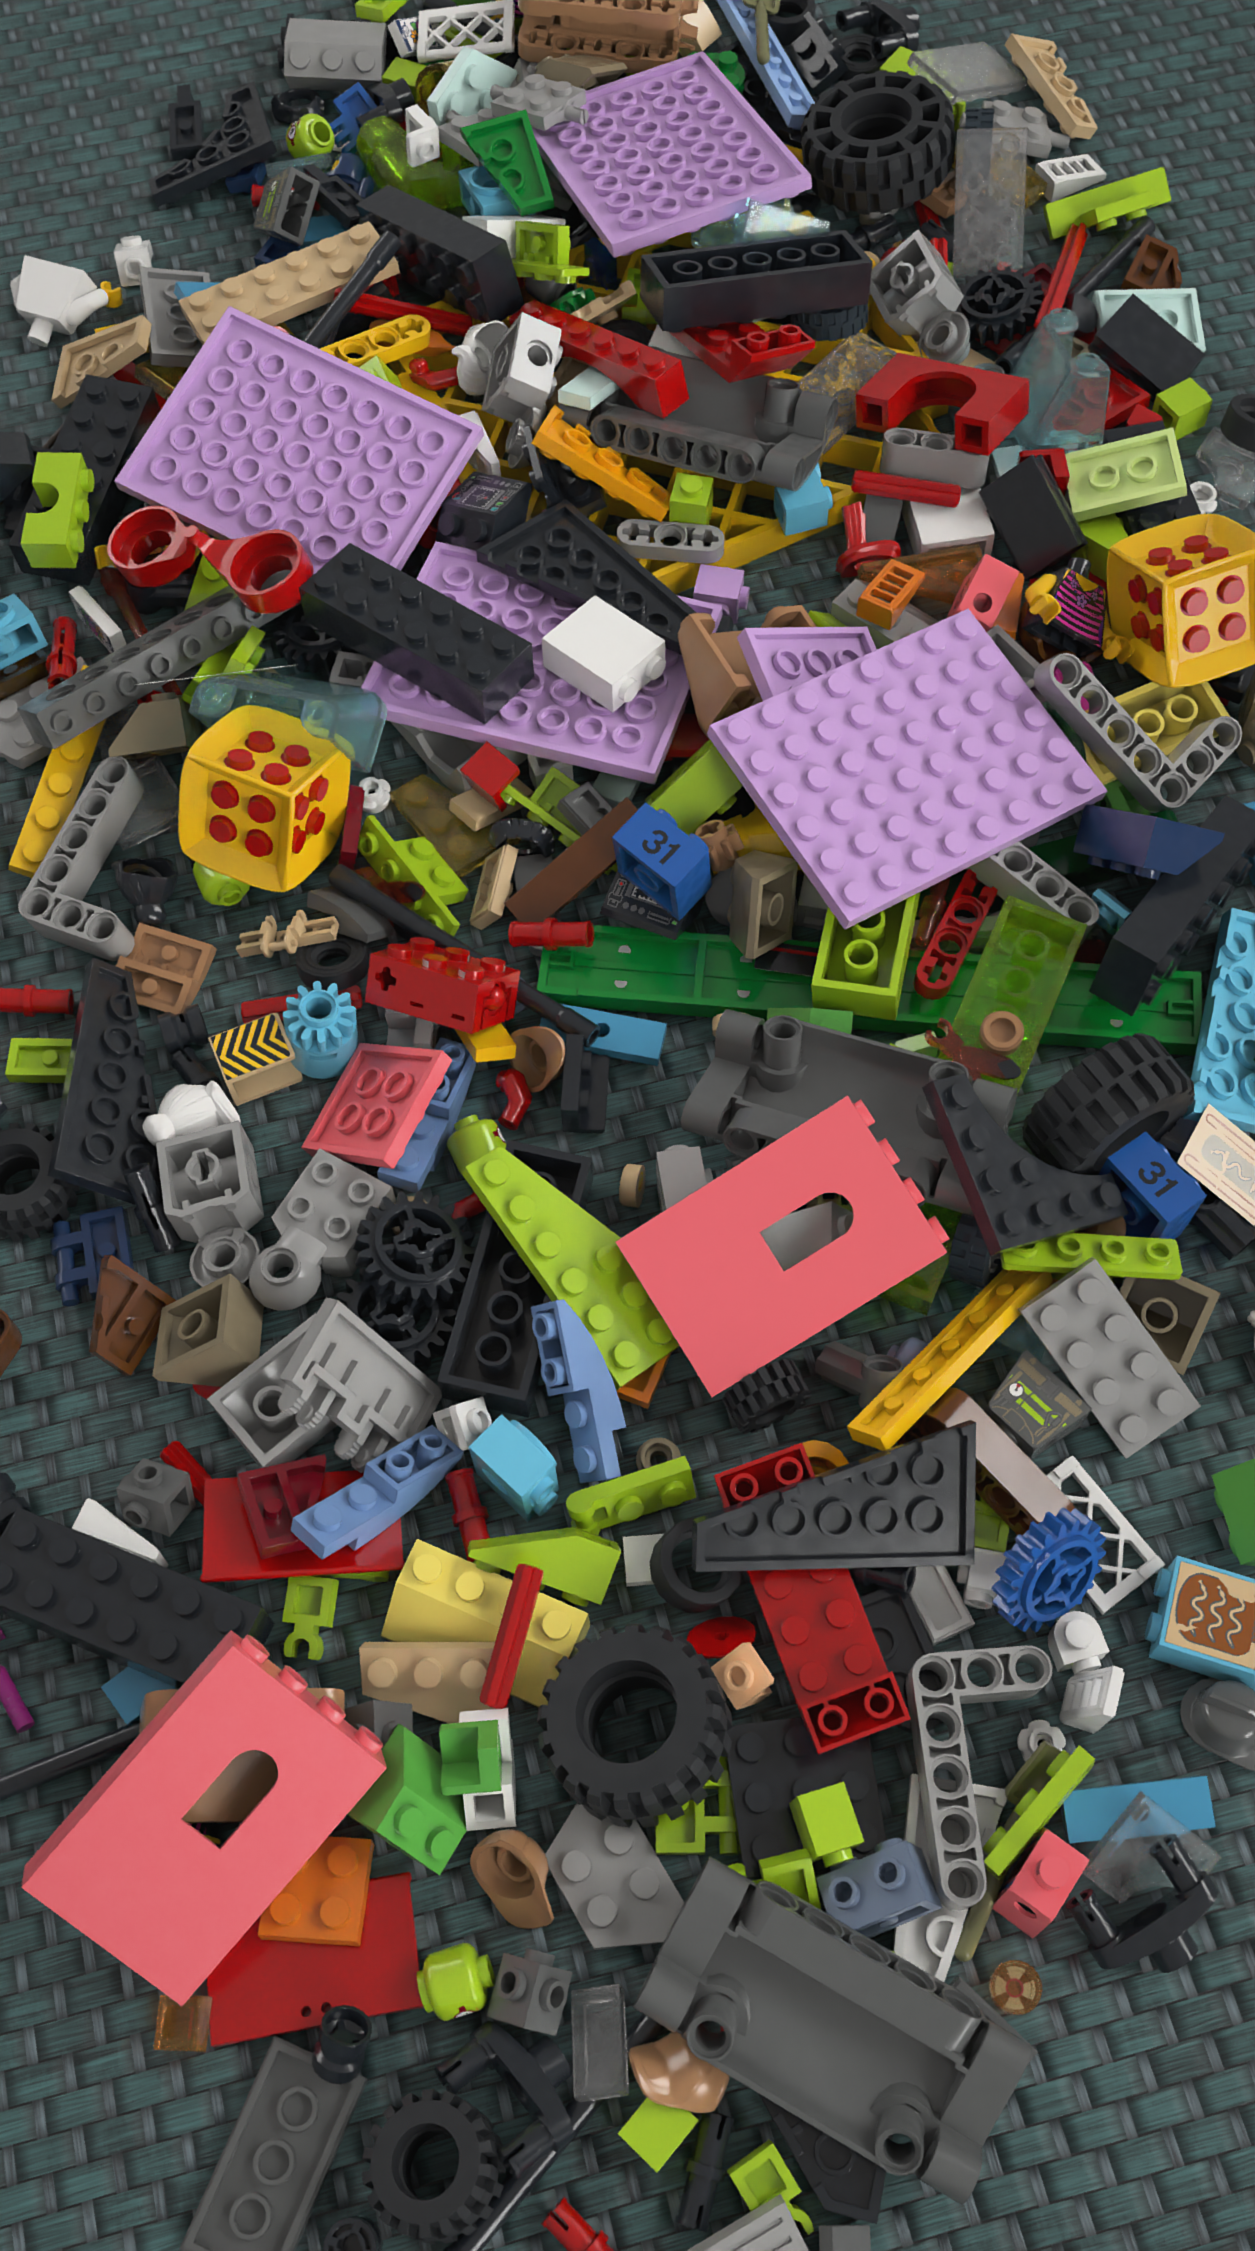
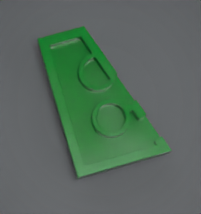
M526 109L460 128L463 140L521 217L555 208L554 198Z

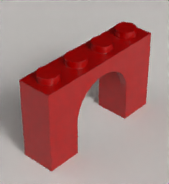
M897 353L855 394L857 428L880 433L896 428L909 414L924 407L935 405L960 407L961 409L955 414V449L989 456L1029 413L1028 378Z

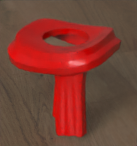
M861 502L842 507L847 550L839 556L836 563V572L840 573L842 578L878 574L891 559L900 560L901 548L896 541L879 540L866 542V515L863 513Z

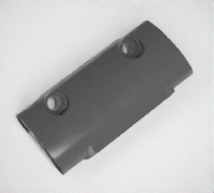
M655 346L649 347L681 360L689 399L664 419L638 408L621 388L590 411L561 403L559 405V408L565 412L562 417L565 422L573 428L577 424H581L591 432L589 438L593 439L598 446L603 448L611 447L617 452L735 483H746L752 480L794 492L806 482L817 465L831 435L839 408L837 398L807 390L802 392L799 389V383L796 381L761 375L728 383L701 359L664 351Z
M726 1009L717 1025L715 1057L685 1103L681 1117V1128L684 1131L721 1141L732 1154L748 1159L844 1097L849 1096L853 1104L861 1099L875 1120V1123L870 1125L869 1129L877 1142L886 1138L900 1159L898 1163L893 1165L902 1181L911 1177L925 1200L919 1203L918 1206L920 1207L926 1202L974 1217L922 1087L933 1080L966 1073L980 1102L1006 1134L1016 1103L1017 1088L977 1078L972 1083L973 1078L969 1075L967 1068L956 1061L935 1058L800 1021L791 1016H774L765 1022L763 1018Z
M711 1856L705 1862L684 1901L633 2005L634 2009L670 2031L680 2033L681 2037L687 2040L691 2052L697 2058L708 2062L876 2163L888 2173L896 2176L915 2174L920 2181L960 2205H963L968 2200L978 2181L983 2162L982 2146L1020 2081L1032 2050L1030 2043L985 2018L980 2007L965 1994L784 1888L768 1881H760L757 1884ZM708 2020L718 2022L725 2031L720 2033L710 2032L703 2027L702 2022ZM894 2133H901L907 2135L911 2141L905 2144H898L889 2139L888 2136Z

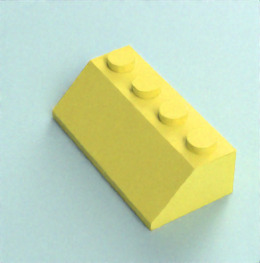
M1152 681L1114 697L1166 757L1200 723L1222 716L1230 717L1208 681L1180 688H1167ZM1062 719L1059 728L1101 783L1105 785L1117 780L1106 765L1068 723ZM1108 726V737L1112 742H1115V732L1112 727ZM1213 730V738L1219 736L1217 731ZM1135 755L1134 765L1137 770H1140L1142 767L1141 760Z
M417 1539L396 1581L381 1637L391 1642H495L513 1580L495 1572L489 1573L481 1570L472 1562ZM539 1592L510 1695L536 1707L548 1705L547 1699L542 1694L548 1679L556 1681L560 1673L555 1666L563 1656L571 1659L579 1652L575 1645L585 1639L590 1628L588 1613Z

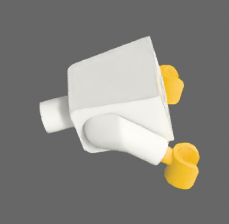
M26 255L23 259L21 274L10 283L16 310L31 324L27 338L31 342L43 347L48 346L52 331L71 335L75 332L77 326L94 311L104 306L117 308L123 303L121 287L112 290L111 283L103 281L100 284V288L97 289V286L84 270Z

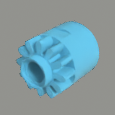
M315 981L313 983V990L310 992L300 985L297 988L298 998L287 997V1011L283 1012L285 1033L295 1053V1058L291 1060V1063L298 1071L312 1078L328 1079L339 1076L344 1072L359 1045L356 1008L351 1006V998L348 992L338 995V987L335 983H332L326 991L322 990L320 981Z

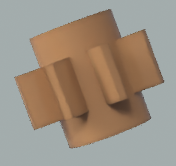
M712 820L701 825L695 832V835L700 837L709 848L710 868L712 871L719 872L732 867L735 859L739 858L737 851L744 848L743 842L733 823L725 827L723 821Z

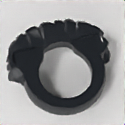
M307 88L290 89L283 92L279 97L275 94L271 99L273 117L284 124H292L309 113L318 114L322 117L324 112V100L320 98L316 91ZM296 99L311 101L308 105L300 108L288 106L289 102Z
M506 818L496 821L489 831L488 841L496 850L508 844L507 839L519 838L534 843L536 847L528 850L518 849L517 857L542 854L545 858L554 853V833L539 822L521 818Z

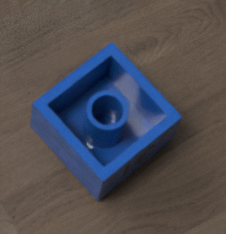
M645 802L612 837L618 872L678 921L712 887L708 846L697 835L690 833L688 836L679 829L675 819L665 810L659 809L656 811Z
M1146 1131L1109 1156L1098 1174L1112 1173L1129 1212L1128 1215L1123 1217L1126 1222L1125 1236L1175 1239L1182 1234L1207 1196L1201 1190L1197 1180L1190 1174L1185 1173L1170 1157L1165 1146L1156 1142Z

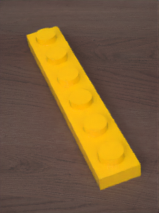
M83 664L81 671L89 666ZM107 718L56 749H51L11 857L9 871L33 878L78 800Z
M1003 1269L847 1425L852 1440L882 1451L890 1449L1021 1314L1018 1309L1043 1292L1053 1281L1051 1272Z

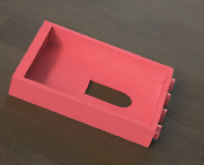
M849 1096L844 1097L616 1241V1244L711 1397L716 1396L742 1380L743 1377L755 1372L947 1253L942 1243L950 1238L936 1216L928 1220L918 1206L919 1203L925 1200L911 1177L902 1181L893 1165L898 1163L900 1159L886 1138L877 1142L869 1129V1126L874 1124L875 1120L861 1099L853 1104ZM823 1193H837L845 1197L853 1209V1222L850 1229L844 1235L784 1271L760 1232Z
M232 1630L229 1631L24 1867L21 1887L181 2006L191 1997L387 1769L381 1749L384 1745L371 1730L365 1726H361L358 1730L344 1720L346 1717L345 1712L332 1699L327 1696H323L320 1700L306 1690L308 1684L298 1672L287 1665L281 1670L267 1659L270 1654L258 1640L250 1635H246L242 1639ZM249 1750L263 1751L276 1762L278 1768L276 1782L219 1848L182 1818L237 1755Z

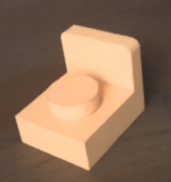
M750 1642L740 1644L711 1667L720 1686L736 1710L758 1704L772 1693L769 1686L774 1683V1678Z

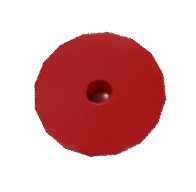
M718 1617L696 1625L689 1632L686 1640L693 1645L697 1654H702L705 1658H724L744 1642L754 1643L757 1633L754 1625L746 1619Z

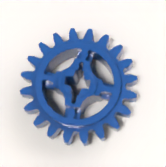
M1063 1507L1059 1510L1056 1517L1052 1513L1047 1512L1042 1522L1037 1524L1032 1521L1027 1532L1016 1536V1543L1012 1549L1005 1551L1003 1554L1006 1557L1003 1566L995 1571L1000 1576V1580L992 1586V1590L998 1594L992 1602L999 1608L998 1613L1023 1632L1029 1627L1034 1632H1038L1043 1622L1052 1627L1056 1618L1068 1613L1076 1604H1081L1082 1597L1087 1590L1092 1589L1094 1586L1092 1582L1095 1574L1102 1570V1567L1098 1565V1560L1106 1555V1551L1100 1547L1106 1540V1537L1100 1533L1101 1527L1076 1508L1069 1512Z

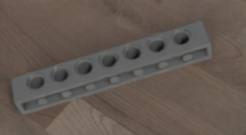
M291 570L274 573L263 583L261 590L275 586L284 580ZM227 586L18 707L17 710L34 742L56 749L169 682L167 680L174 679L243 638L252 625L259 628L288 610L267 614L253 612L246 608L235 591L230 586Z

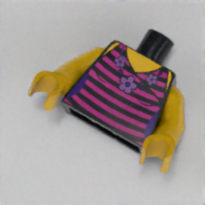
M1072 558L1069 560L1067 568L1064 567L1051 574H1044L1026 589L1025 598L1030 607L1022 622L1021 628L1061 651L1074 652L1077 658L1102 649L1104 651V658L1112 660L1116 657L1120 664H1124L1135 651L1133 644L1127 638L1116 636L1111 630L1106 610L1107 592L1105 588L1088 579L1091 563L1088 560Z

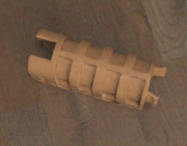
M518 0V9L524 13L522 26L518 34V55L526 61L539 63L548 56L559 58L567 53L571 56L587 54L623 62L627 67L625 73L636 74L677 60L680 47L690 48V51H695V45L682 42L681 38L697 41L698 27L684 22L683 16L697 13L699 0Z

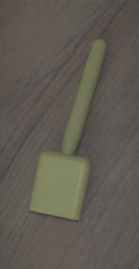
M743 0L745 6L755 9L757 61L765 65L770 60L767 14L775 15L779 11L780 0Z
M1043 1740L1005 1788V1796L1010 1802L1015 1804L1014 1809L1031 1788L1040 1793L1051 1780V1777L1045 1772L1062 1751L1046 1740ZM1014 1809L1004 1825V1829L1007 1832L1020 1817ZM986 1870V1892L979 1902L971 1906L954 1952L955 1957L959 1961L967 1962L972 1959L1006 1874L999 1881Z

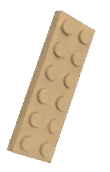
M369 221L353 226L347 231L330 238H324L311 246L299 251H293L282 258L259 265L253 270L234 278H228L217 285L194 292L190 296L178 300L182 313L202 345H204L229 306L270 326L278 325L332 302L336 288L343 289L366 259L367 253L380 236ZM394 256L387 266L376 275L370 285L400 273L398 261Z

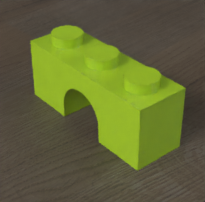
M37 452L32 484L42 507L53 508L43 513H26L21 546L32 568H76L78 553H82L84 550L82 530L84 522L89 520L87 500L89 492L94 490L93 471L87 468L82 453Z

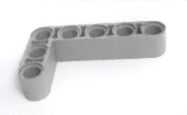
M981 363L974 366V368L1005 374L1004 370L996 364ZM892 428L884 433L880 471L883 474L955 484L961 488L974 489L985 483L990 455L985 456L955 449V435Z
M1059 654L1039 664L1034 671V685L1039 693L1134 798L1150 812H1160L1183 805L1241 742L1242 730L1238 721L1229 716H1222L1197 725L1166 757L1088 668L1073 654ZM1054 667H1057L1062 672V684L1054 677ZM1082 696L1089 703L1088 713L1081 707L1080 701ZM1108 726L1112 727L1115 732V742H1112L1108 737ZM1213 730H1216L1219 735V744L1213 738ZM1135 755L1141 760V771H1138L1134 765ZM1187 757L1193 762V772L1187 767ZM1161 784L1167 789L1168 795L1166 800L1163 799L1160 793Z
M121 756L108 757L97 766L18 904L21 915L41 936L111 961H118L119 956L127 957L132 952L135 945L134 937L115 913L82 900L144 793V784L127 760Z
M1020 842L966 868L967 871L971 869L977 874L976 878L986 886L991 888L993 886L998 889V896L1064 947L1075 948L1082 945L1099 918V908L1093 899Z
M1026 1645L930 1653L920 1657L906 1677L905 1687L911 1718L910 1723L931 1874L942 1906L949 1910L962 1911L970 1908L983 1898L987 1888L961 1704L1020 1700L1037 1694L1049 1682L1052 1676V1663L1049 1656L1036 1646ZM1017 1662H1026L1034 1668L1037 1675L1035 1683H1026L1018 1677L1015 1670ZM969 1666L983 1668L988 1674L989 1686L978 1687L969 1680L967 1668ZM927 1669L936 1672L941 1679L942 1689L938 1691L926 1689L920 1682L919 1671ZM932 1718L943 1721L949 1730L948 1740L937 1741L933 1739L927 1732L926 1721ZM935 1769H947L954 1775L956 1780L954 1792H943L935 1785L933 1779ZM950 1819L959 1823L964 1832L962 1844L952 1845L943 1838L941 1833V1823L943 1820ZM958 1871L969 1878L971 1893L968 1898H959L951 1892L948 1885V1877L951 1872Z

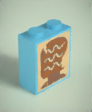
M1177 1555L1167 1569L1161 1568L1155 1582L1154 1595L1161 1598L1158 1613L1151 1612L1145 1630V1640L1151 1641L1148 1657L1222 1681L1233 1680L1242 1682L1255 1691V1579Z

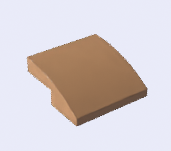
M139 922L134 935L135 945L132 952L127 957L119 956L116 967L132 973L138 1005L163 1013L181 1014L185 1007L190 1006L194 1001L212 964L217 948L211 944Z

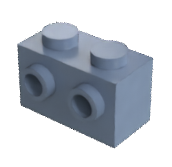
M901 1838L883 1841L874 1847L875 1853L859 1860L857 1857H854L849 1861L830 1867L831 1872L816 1878L827 1914L869 1939L942 1908L922 1849L906 1840L903 1841Z

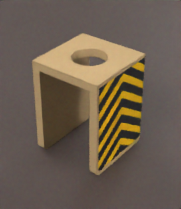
M278 1013L269 1014L208 1038L226 1085L237 1106L303 1080L302 1073L291 1063V1060L295 1058V1053L286 1036Z

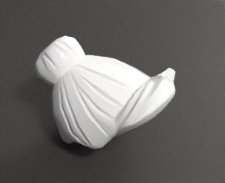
M495 320L470 327L464 336L462 345L455 346L451 351L452 355L458 357L456 372L459 385L468 395L479 396L485 394L494 347L509 329L501 321Z
M210 1081L207 1086L176 1085L166 1093L160 1104L158 1114L147 1116L142 1126L148 1141L156 1146V1142L240 1121V1117L219 1084Z

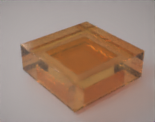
M160 1995L153 2050L206 2052L212 1997L191 1995L184 2005L181 2006L169 1996Z

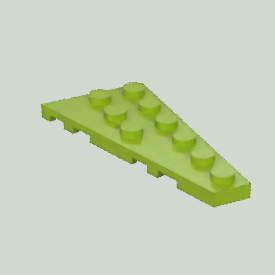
M502 1146L496 1147L464 1167L461 1174L551 1301L564 1299L585 1325L605 1360L616 1391L680 1347L616 1244V1241L621 1239L618 1235Z

